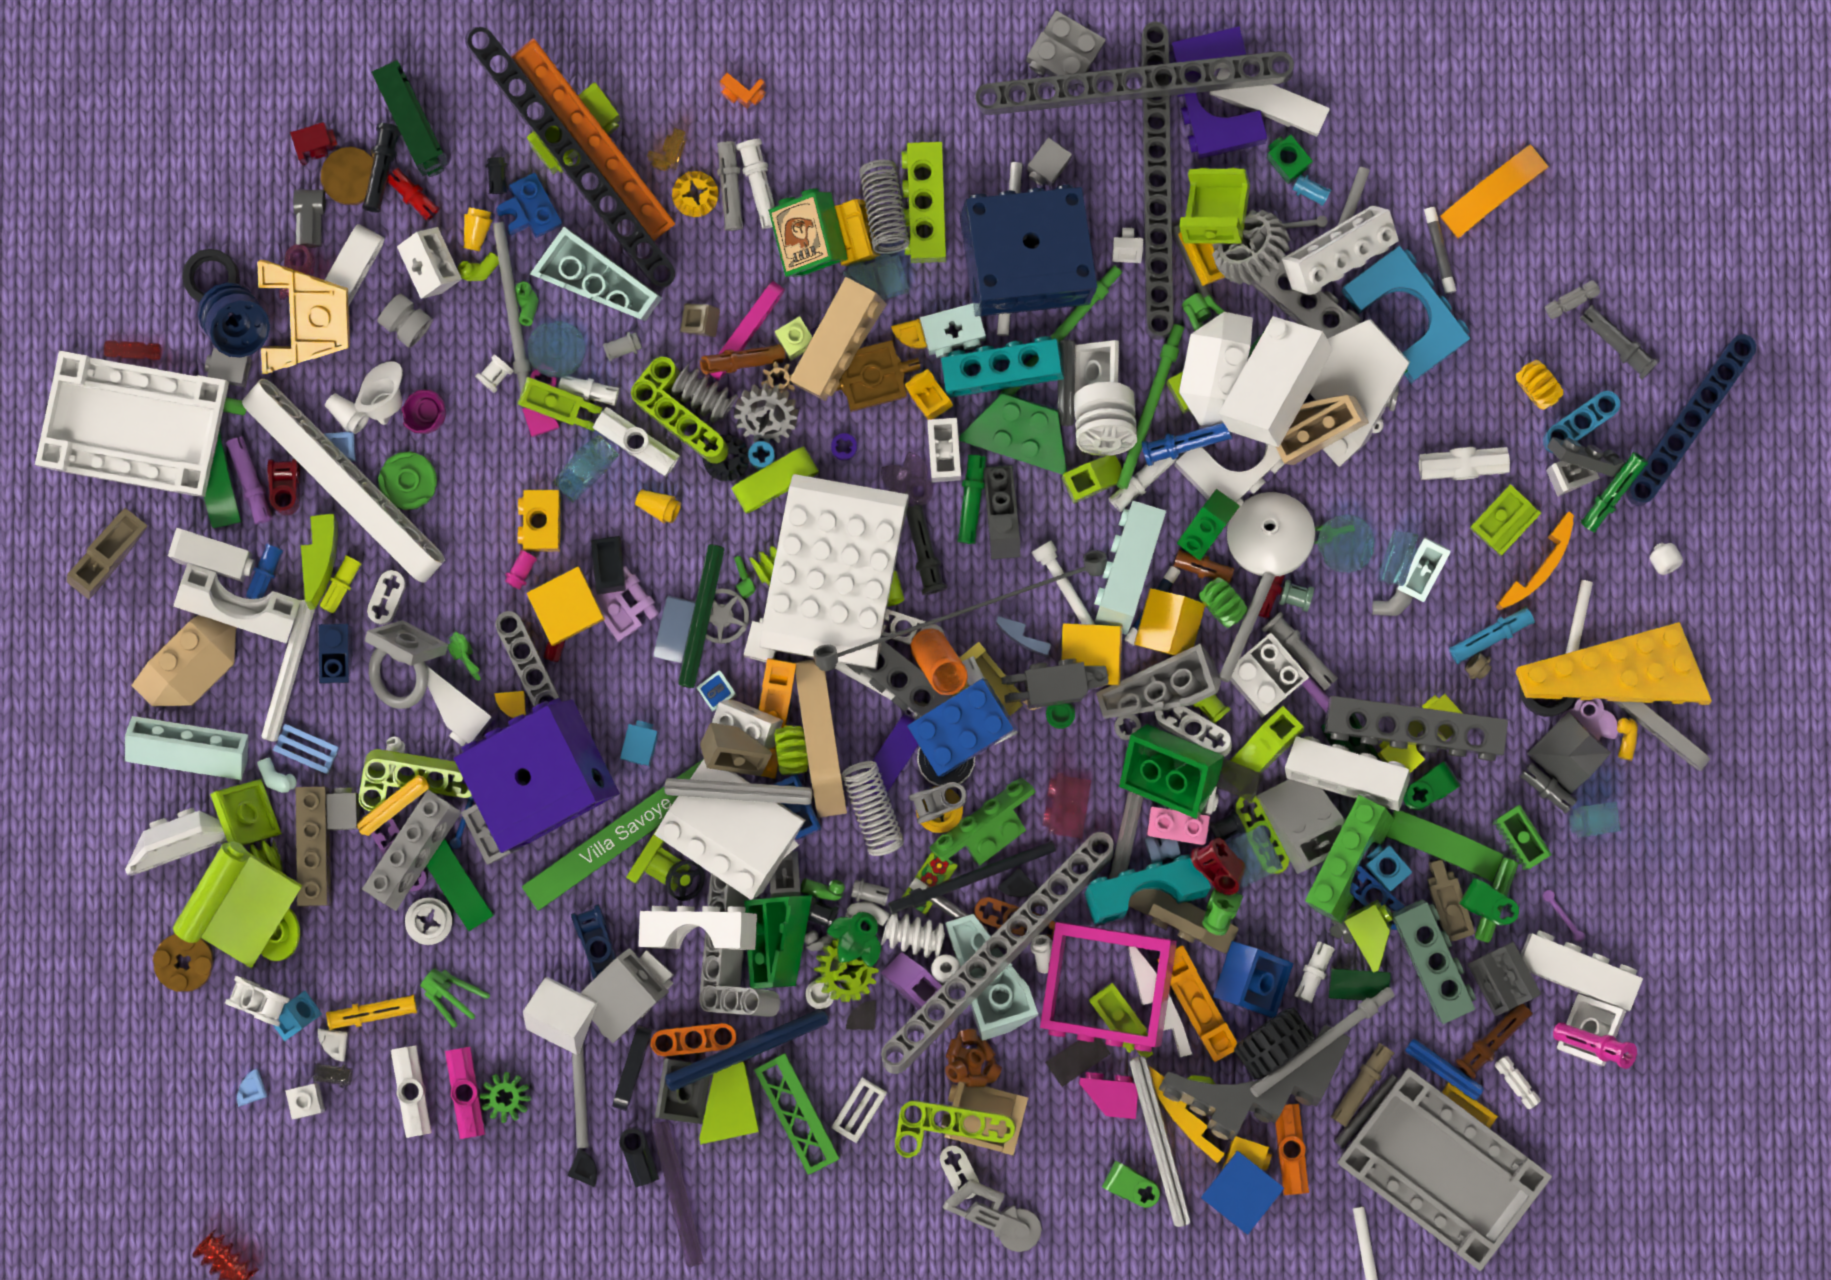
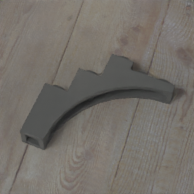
M1324 1025L1316 1039L1331 1029V1027ZM1344 1034L1259 1097H1255L1250 1088L1260 1080L1236 1085L1208 1084L1189 1080L1169 1071L1165 1075L1159 1090L1163 1091V1095L1172 1101H1182L1190 1105V1109L1193 1112L1202 1116H1206V1114L1211 1116L1207 1125L1208 1128L1212 1129L1211 1132L1221 1139L1227 1140L1229 1138L1234 1140L1249 1111L1253 1112L1254 1117L1266 1123L1271 1121L1275 1124L1290 1094L1294 1095L1295 1099L1304 1105L1317 1106L1351 1038Z

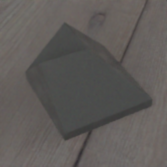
M1568 711L1527 754L1551 777L1558 780V784L1566 792L1571 794L1597 770L1611 752Z

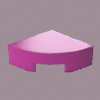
M527 408L522 409L532 438L560 428L554 418Z

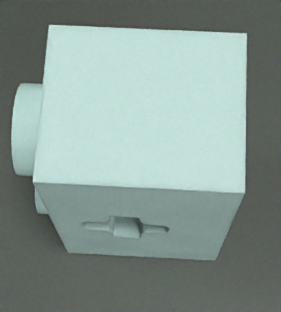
M973 303L920 317L929 356L936 354V358L948 356V353L953 352L952 349L963 346L964 350H971L980 347L981 341L986 339L981 317H975ZM950 326H954L956 330L961 329L958 332V337L953 338L951 334H946L949 332Z

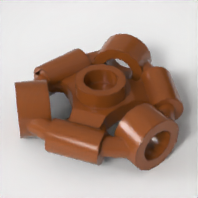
M966 1029L958 1032L956 1039H951L946 1052L948 1065L945 1068L947 1077L954 1083L960 1081L965 1083L966 1087H985L987 1083H994L997 1080L1002 1066L996 1063L994 1057L996 1053L987 1040L982 1041L977 1036L975 1029ZM974 1044L977 1045L976 1049H966L962 1047L971 1046ZM984 1060L988 1061V1063L981 1074L982 1064L984 1063Z

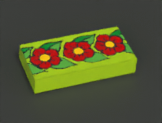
M931 852L915 877L931 887L949 880L958 865L949 859L942 862ZM908 887L902 897L908 896L909 892L913 889ZM926 901V905L915 909L926 915L933 903Z

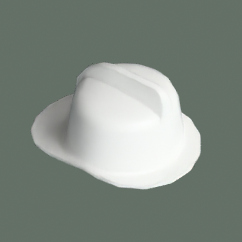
M385 362L373 368L366 375L354 405L357 411L365 412L370 418L378 420L382 425L388 424L391 416L401 408L403 403L399 389L403 376V369L397 362Z

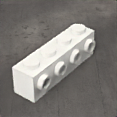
M1370 206L1282 258L1292 290L1312 295L1318 293L1322 286L1343 278L1344 273L1365 265L1367 260L1374 255L1385 253L1399 239L1390 211Z
M1305 736L1304 738L1295 737L1285 766L1287 779L1355 799L1360 795L1383 807L1396 811L1400 810L1410 781L1409 769L1399 762L1389 761V763L1377 760L1375 756L1368 753L1355 754L1349 752L1344 746L1321 744L1318 739L1310 736Z
M1539 930L1536 935L1533 933L1528 934L1520 955L1530 973L1603 1003L1624 1009L1626 1012L1631 1010L1643 978L1636 976V969L1623 964L1619 968L1608 964L1610 959L1596 953L1589 957L1581 953V947L1569 942H1565L1564 946L1553 942L1554 936Z

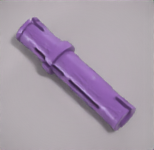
M241 436L238 439L236 437L227 441L226 446L244 491L243 499L248 502L255 525H259L260 522L263 524L273 519L264 496L266 491L260 485L244 437Z

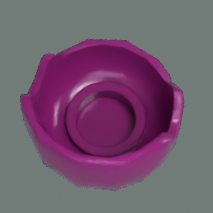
M418 390L412 393L401 408L404 419L403 425L417 434H430L438 430L446 418V408L442 397L431 390Z

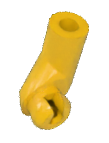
M1621 718L1617 723V731L1623 733L1618 758L1632 761L1637 744L1638 724L1632 718L1629 720Z

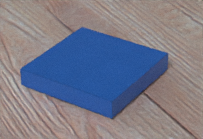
M1236 1151L1200 1198L1248 1235L1280 1195L1284 1187L1239 1151Z

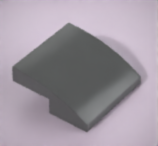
M1514 941L1467 964L1494 1016L1507 1012L1541 995Z

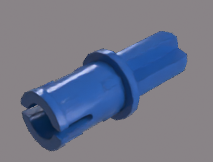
M266 544L257 568H253L255 573L245 594L246 598L259 599L264 597L271 578L275 579L276 577L273 574L280 556L283 554V550Z

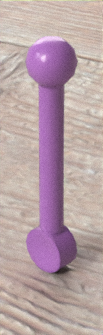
M1551 890L1545 891L1542 895L1543 900L1551 903L1573 932L1574 940L1582 942L1585 939L1584 932L1575 927L1554 899V892Z

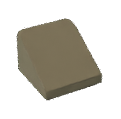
M685 303L680 332L716 337L720 310L711 305Z

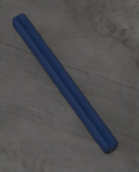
M823 1009L815 1010L665 1076L666 1084L671 1091L678 1090L821 1028L829 1023L828 1015Z

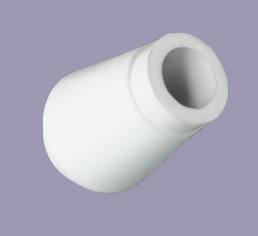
M334 393L326 401L325 407L347 432L351 431L357 434L365 427L369 416L365 412L357 411L354 406L355 403Z

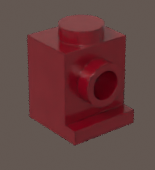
M324 122L290 132L298 159L302 165L308 164L306 158L311 157L312 160L326 157L328 151L334 150L333 147L338 145L333 128L328 130Z

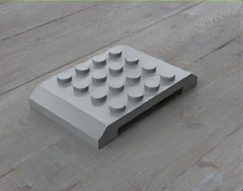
M1410 1068L1405 1070L1337 1161V1164L1385 1198L1480 1272L1552 1178L1539 1165Z

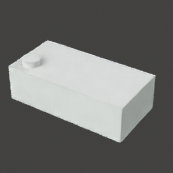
M1274 316L1271 318L1218 413L1228 431L1276 447L1280 446L1333 351L1323 331Z

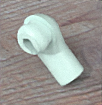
M271 757L257 762L268 788L286 793L296 787V778L292 774L285 776L276 772Z

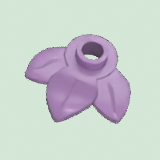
M1578 698L1574 707L1565 711L1560 717L1561 720L1569 711L1598 740H1600V736L1615 739L1618 734L1617 720L1611 712L1604 709L1601 699L1580 700ZM1588 704L1595 707L1594 711L1590 714L1584 712V707Z

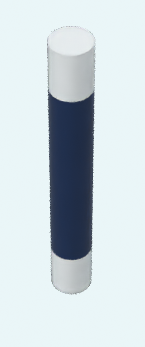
M1170 566L1156 590L1168 592L1181 571ZM1142 612L1124 639L1133 646Z

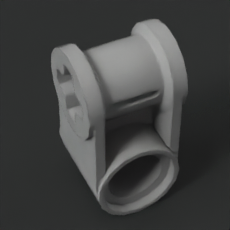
M950 782L917 792L908 797L910 801L914 802L919 816L917 822L921 824L964 806L967 801V792L961 784ZM954 787L960 789L962 792L961 800L956 804L948 803L945 798L947 790ZM923 799H925L929 812L925 809Z

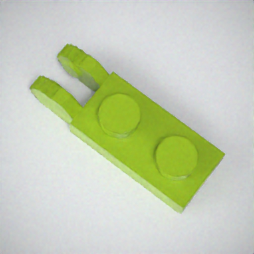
M527 377L517 403L519 406L569 425L575 424L594 431L593 422L577 418L580 407L594 414H601L603 409L584 401L582 397Z

